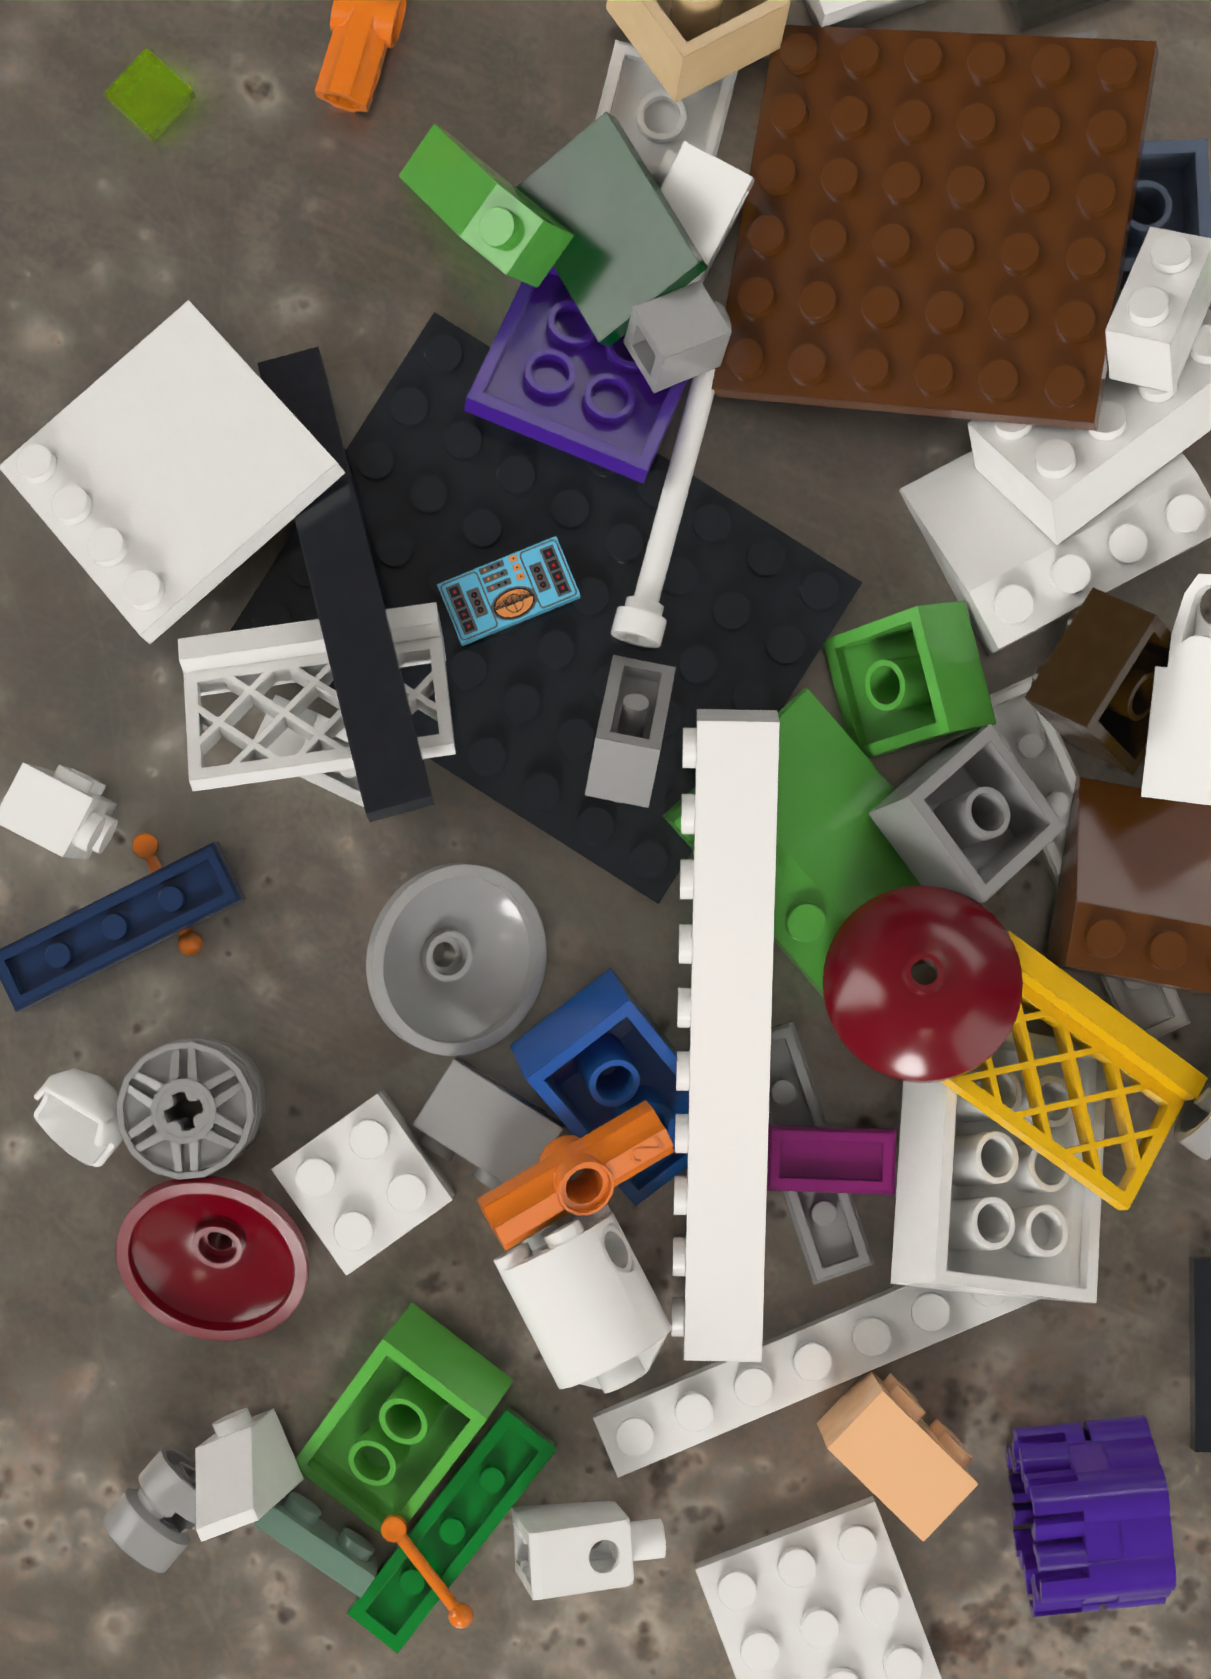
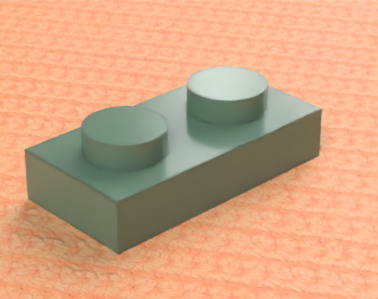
M290 1492L288 1496L281 1499L262 1518L255 1521L253 1525L359 1598L363 1596L376 1577L381 1561L372 1555L375 1551L372 1544L351 1529L343 1528L340 1533L319 1519L322 1515L321 1510L309 1499L296 1492Z

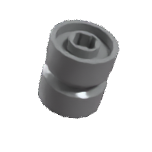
M163 1446L138 1476L141 1488H128L102 1518L103 1526L109 1536L124 1552L144 1567L158 1573H165L188 1546L190 1539L187 1531L189 1529L196 1530L195 1462L182 1452Z

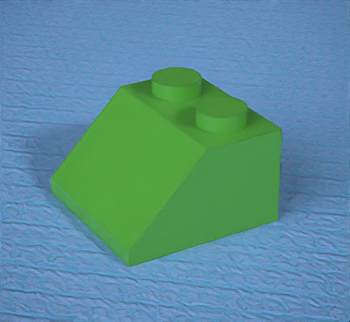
M965 601L918 605L827 638L823 644L845 732L868 759L949 740L973 732L988 724H992V726L997 724Z

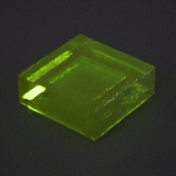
M145 48L103 93L116 109L153 142L196 97L193 90L148 48Z

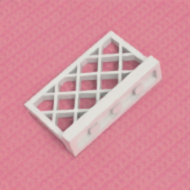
M437 603L386 609L400 668L429 663L432 665V672L415 689L405 684L412 714L419 709L438 721L439 734L418 737L423 759L454 755L456 751L445 663V644ZM319 619L178 639L179 662L184 673L188 775L193 792L355 769L350 747H344L333 740L345 726L336 690L329 687L333 681V676ZM296 682L304 687L285 708L264 696L274 685ZM233 692L239 696L220 717L215 716L201 705V696ZM433 692H435L436 703L429 699ZM317 697L322 698L339 709L320 730L315 729L298 718ZM254 705L274 719L252 740L233 726ZM203 724L209 727L204 733ZM287 728L308 740L296 755L279 757L267 749ZM222 737L243 750L230 764L205 767L204 755Z

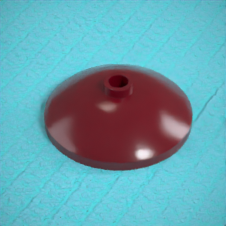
M920 885L884 892L871 898L850 914L836 932L829 946L823 969L822 985L825 1008L830 1023L839 1039L857 1059L871 1069L897 1080L932 1083L962 1076L976 1069L995 1054L1010 1034L1021 1005L1023 979L1016 948L1005 928L991 912L978 902L959 892L941 887ZM919 964L930 965L936 971L937 978L931 984L921 985L913 979L911 975L912 969Z
M206 1176L180 1180L171 1179L152 1187L143 1193L129 1208L120 1226L116 1240L115 1253L119 1274L135 1301L147 1313L164 1325L186 1335L216 1341L242 1340L259 1336L276 1328L299 1305L309 1277L310 1263L307 1245L300 1229L291 1216L263 1192L239 1181L223 1177Z

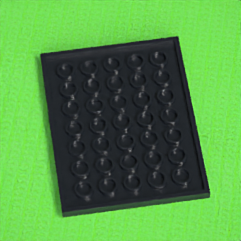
M434 312L346 449L385 609L437 603L445 644V663L456 754L429 759L659 904L680 871L681 859H688L693 851L662 816L682 798V794H687L695 787L696 768H682L683 728H696L697 709L777 710L779 712L787 703L863 582L700 479L692 476L659 603L664 606L662 617L667 620L661 646L659 648L641 647L613 637L611 629L617 608L625 606L626 598L634 596L670 460L657 453L643 484L464 411L466 397L490 347ZM297 527L230 631L319 619ZM556 536L581 598L462 646L437 584ZM613 655L676 667L649 808L585 795L594 742ZM431 663L401 667L404 684L415 689L432 672ZM333 680V681L331 682V684L329 685V687H331V688H333L334 690H336V689H335V685H334V680ZM433 692L429 699L436 703L435 692ZM419 709L412 714L418 737L439 734L438 721Z

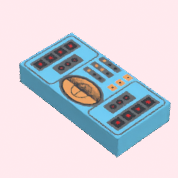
M556 536L437 584L462 646L581 598Z

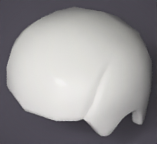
M73 1068L51 1075L35 1093L34 1098L37 1101L43 1096L40 1105L34 1112L37 1123L62 1149L85 1165L102 1166L122 1142L123 1138L118 1131L116 1109L119 1094L101 1076Z

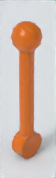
M139 834L133 840V852L138 857L145 859L150 872L153 873L162 868L157 857L160 847L159 841L151 834ZM190 928L178 933L180 937L177 945L182 954L194 956L200 952L203 943L199 934L192 932Z
M399 1514L386 1516L381 1526L383 1538L389 1542L398 1543L449 1610L448 1619L451 1625L459 1629L468 1627L474 1618L472 1608L466 1603L458 1602L406 1534L407 1522L405 1518Z

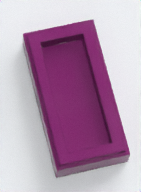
M768 1124L767 1191L895 1195L897 1130L894 1128Z

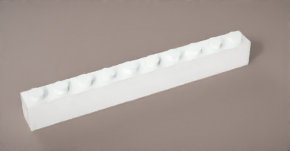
M697 709L696 728H683L682 768H696L695 794H682L681 834H694V859H681L680 899H693L692 924H679V964H691V988H678L677 1027L690 1028V1051H677L676 1091H689L688 1114H676L675 1153H688L687 1176H674V1215H686V1237H673L672 1276H685V1298L672 1297L671 1336L684 1337V1360L762 1362L780 725L777 710Z

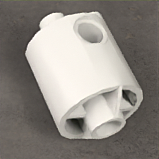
M606 1204L598 1212L588 1216L573 1215L571 1217L573 1221L559 1228L556 1223H552L522 1241L523 1244L493 1260L559 1389L581 1384L602 1389L604 1393H610L634 1382L650 1370L666 1336L672 1330V1326L615 1215L611 1212L608 1204Z

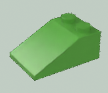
M412 1302L384 1336L298 1454L296 1461L299 1469L305 1477L382 1535L381 1526L386 1516L399 1514L405 1518L407 1523L410 1521L487 1421L514 1380Z

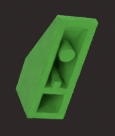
M435 123L399 174V177L460 238L505 275L536 288L539 287L574 237L573 233Z

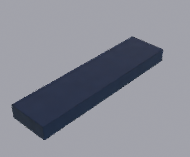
M212 842L1 948L0 980L15 1012L23 1011L246 900V897L220 843Z

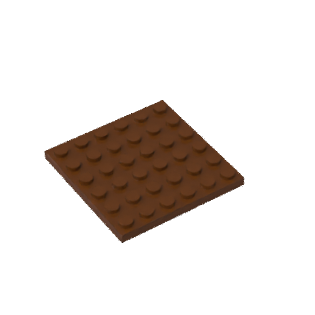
M785 25L780 49L770 54L749 175L754 178L755 182L744 201L725 308L730 319L732 332L721 366L715 368L711 388L715 391L717 397L1097 431L1108 366L1105 329L1119 299L1159 53L1156 41Z

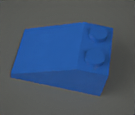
M611 968L510 1045L525 1079L575 1136L580 1138L645 1100L652 1106L674 1145V1152L617 1185L635 1206L687 1168L688 1153H675L676 1114H688L689 1091H676L677 1050Z

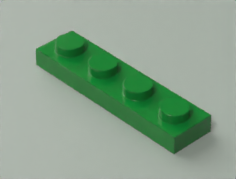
M508 1405L407 1532L409 1538L448 1588L557 1450V1444ZM397 1545L379 1568L376 1577L361 1598L357 1596L350 1605L347 1614L398 1654L440 1598L401 1547Z

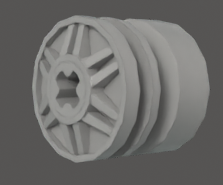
M212 1037L188 1038L171 1042L142 1056L124 1077L116 1102L118 1131L130 1154L151 1172L177 1180L206 1177L242 1156L260 1135L268 1110L266 1084L254 1061L234 1044ZM183 1092H185L186 1098L189 1101L200 1100L203 1107V1112L194 1116V1126H192L189 1117L178 1118L175 1113L174 1106L182 1103L184 1100Z

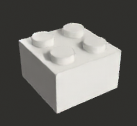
M382 1089L271 1169L346 1276L454 1199L457 1193L426 1147L418 1141V1136L385 1089Z

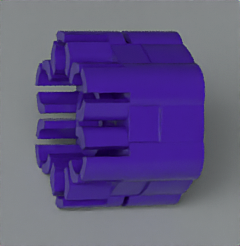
M1144 1415L1088 1420L1084 1421L1083 1428L1080 1422L1013 1428L1012 1445L1006 1446V1466L1008 1469L1013 1468V1473L1021 1472V1474L1008 1476L1011 1499L1014 1503L1032 1501V1503L1012 1505L1011 1507L1013 1526L1034 1524L1028 1529L1013 1530L1016 1556L1018 1557L1021 1570H1024L1027 1597H1033V1600H1029L1031 1615L1033 1617L1099 1611L1101 1604L1104 1610L1165 1604L1166 1597H1169L1171 1591H1174L1176 1588L1170 1500L1165 1474L1160 1464L1146 1417Z

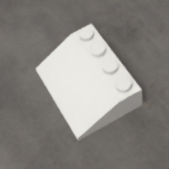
M972 451L899 490L958 601L966 602L971 626L987 656L1073 612L1076 608L1082 606L1093 587L1109 593L1211 539V498L1198 473L1182 452L1058 545L975 468Z
M1012 1030L1002 1046L992 1055L994 1068L1019 1063ZM1028 1032L1034 1060L1059 1055L1055 1037ZM1072 1042L1074 1051L1082 1050ZM1090 1055L1076 1058L1084 1096L1105 1092L1107 1084L1102 1064ZM1061 1062L1037 1066L1045 1105L1069 1100ZM977 1067L966 1074L979 1072V1069ZM1021 1070L996 1075L1002 1103L1014 1112L1029 1109ZM981 1079L972 1080L983 1089ZM903 1081L890 1284L946 1291L1097 1303L1101 1198L943 1083ZM1106 1099L1086 1103L1095 1141L1104 1139ZM1071 1107L1047 1112L1053 1140L1064 1148L1080 1145ZM1031 1116L1023 1117L1033 1125ZM1104 1147L1097 1149L1102 1173ZM1082 1153L1073 1154L1083 1161Z

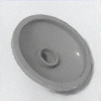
M449 863L421 872L403 884L387 901L374 924L370 936L366 958V974L370 995L376 1010L386 1025L399 1038L423 1051L442 1056H462L490 1048L507 1037L520 1025L538 997L547 961V945L543 923L527 893L511 878L499 871L472 863ZM443 943L445 947L444 956L439 962L435 963L433 960L434 948L438 944Z

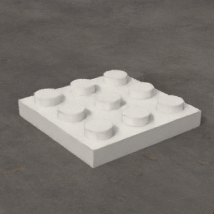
M873 1496L694 1563L696 1573L736 1679H942Z

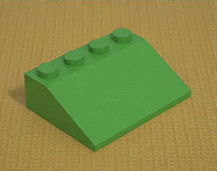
M804 688L778 712L780 725L774 942L823 997V969L826 955L836 932L843 922L858 907L875 896L893 889L920 886L921 884L868 814L895 790L894 787L808 688ZM695 787L687 794H695ZM681 798L662 816L694 851V834H681Z

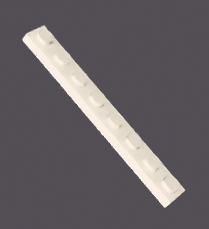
M896 1285L763 1341L762 1362L716 1361L593 1413V1420L616 1475L619 1478L1039 1299Z

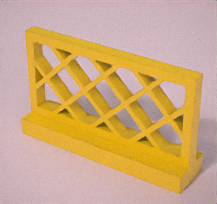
M1008 930L1007 933L1019 956L1023 979L1021 1005L1012 1028L1019 1063L994 1068L991 1056L978 1067L979 1072L940 1082L1118 1211L1129 1210L1184 1102L1198 1099L1208 1077ZM1022 1006L1032 1013L1024 1014ZM1041 1019L1053 1028L1059 1055L1034 1060L1026 1021ZM1072 1042L1082 1050L1074 1051ZM1090 1055L1102 1064L1108 1091L1084 1096L1076 1058ZM1061 1062L1069 1100L1045 1105L1036 1067ZM1021 1070L1029 1109L1014 1112L1002 1103L996 1075ZM981 1079L983 1089L972 1080ZM1122 1079L1131 1086L1124 1087ZM1141 1092L1156 1103L1159 1108L1148 1129L1134 1132L1126 1094ZM1110 1098L1119 1136L1095 1141L1086 1103ZM1071 1107L1080 1145L1064 1148L1052 1138L1047 1112ZM1031 1116L1033 1125L1023 1117ZM1143 1138L1138 1147L1136 1140ZM1121 1144L1126 1171L1118 1186L1103 1176L1097 1152L1098 1148ZM1082 1153L1083 1161L1073 1154Z

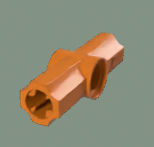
M407 0L333 1L330 17V30L333 32L315 88L317 98L339 109L353 113L358 111L368 113L380 79L387 49H393L399 38L405 17Z
M645 1100L581 1138L575 1135H564L554 1139L545 1146L539 1157V1163L476 1200L500 1244L507 1251L569 1213L576 1216H588L598 1212L610 1200L615 1186L673 1153L674 1145L654 1109ZM585 1168L579 1177L567 1182L573 1173Z

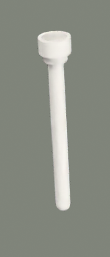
M715 369L692 378L634 596L627 597L625 606L618 607L615 614L611 635L629 644L647 648H659L661 646L667 620L662 617L664 606L659 603L715 394V391L711 389Z

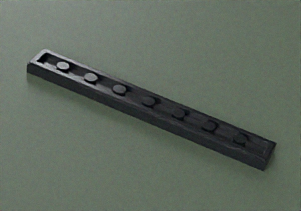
M319 347L259 362L257 364L262 381L337 461L345 472L335 483L295 517V522L365 814L369 822L435 805Z

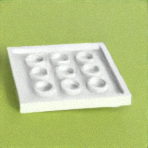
M189 300L0 464V470L137 633L149 644L155 641L345 474L337 461Z

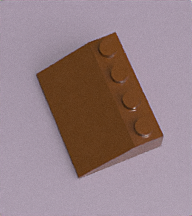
M1076 777L1046 958L1061 969L1211 996V805L1142 797L1141 788Z

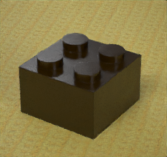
M1093 587L1082 606L1076 608L1070 615L1064 635L1049 659L1043 662L1036 670L1031 682V688L1024 698L1073 747L1134 775L1146 755L1155 666L1168 667L1171 632L1156 614Z

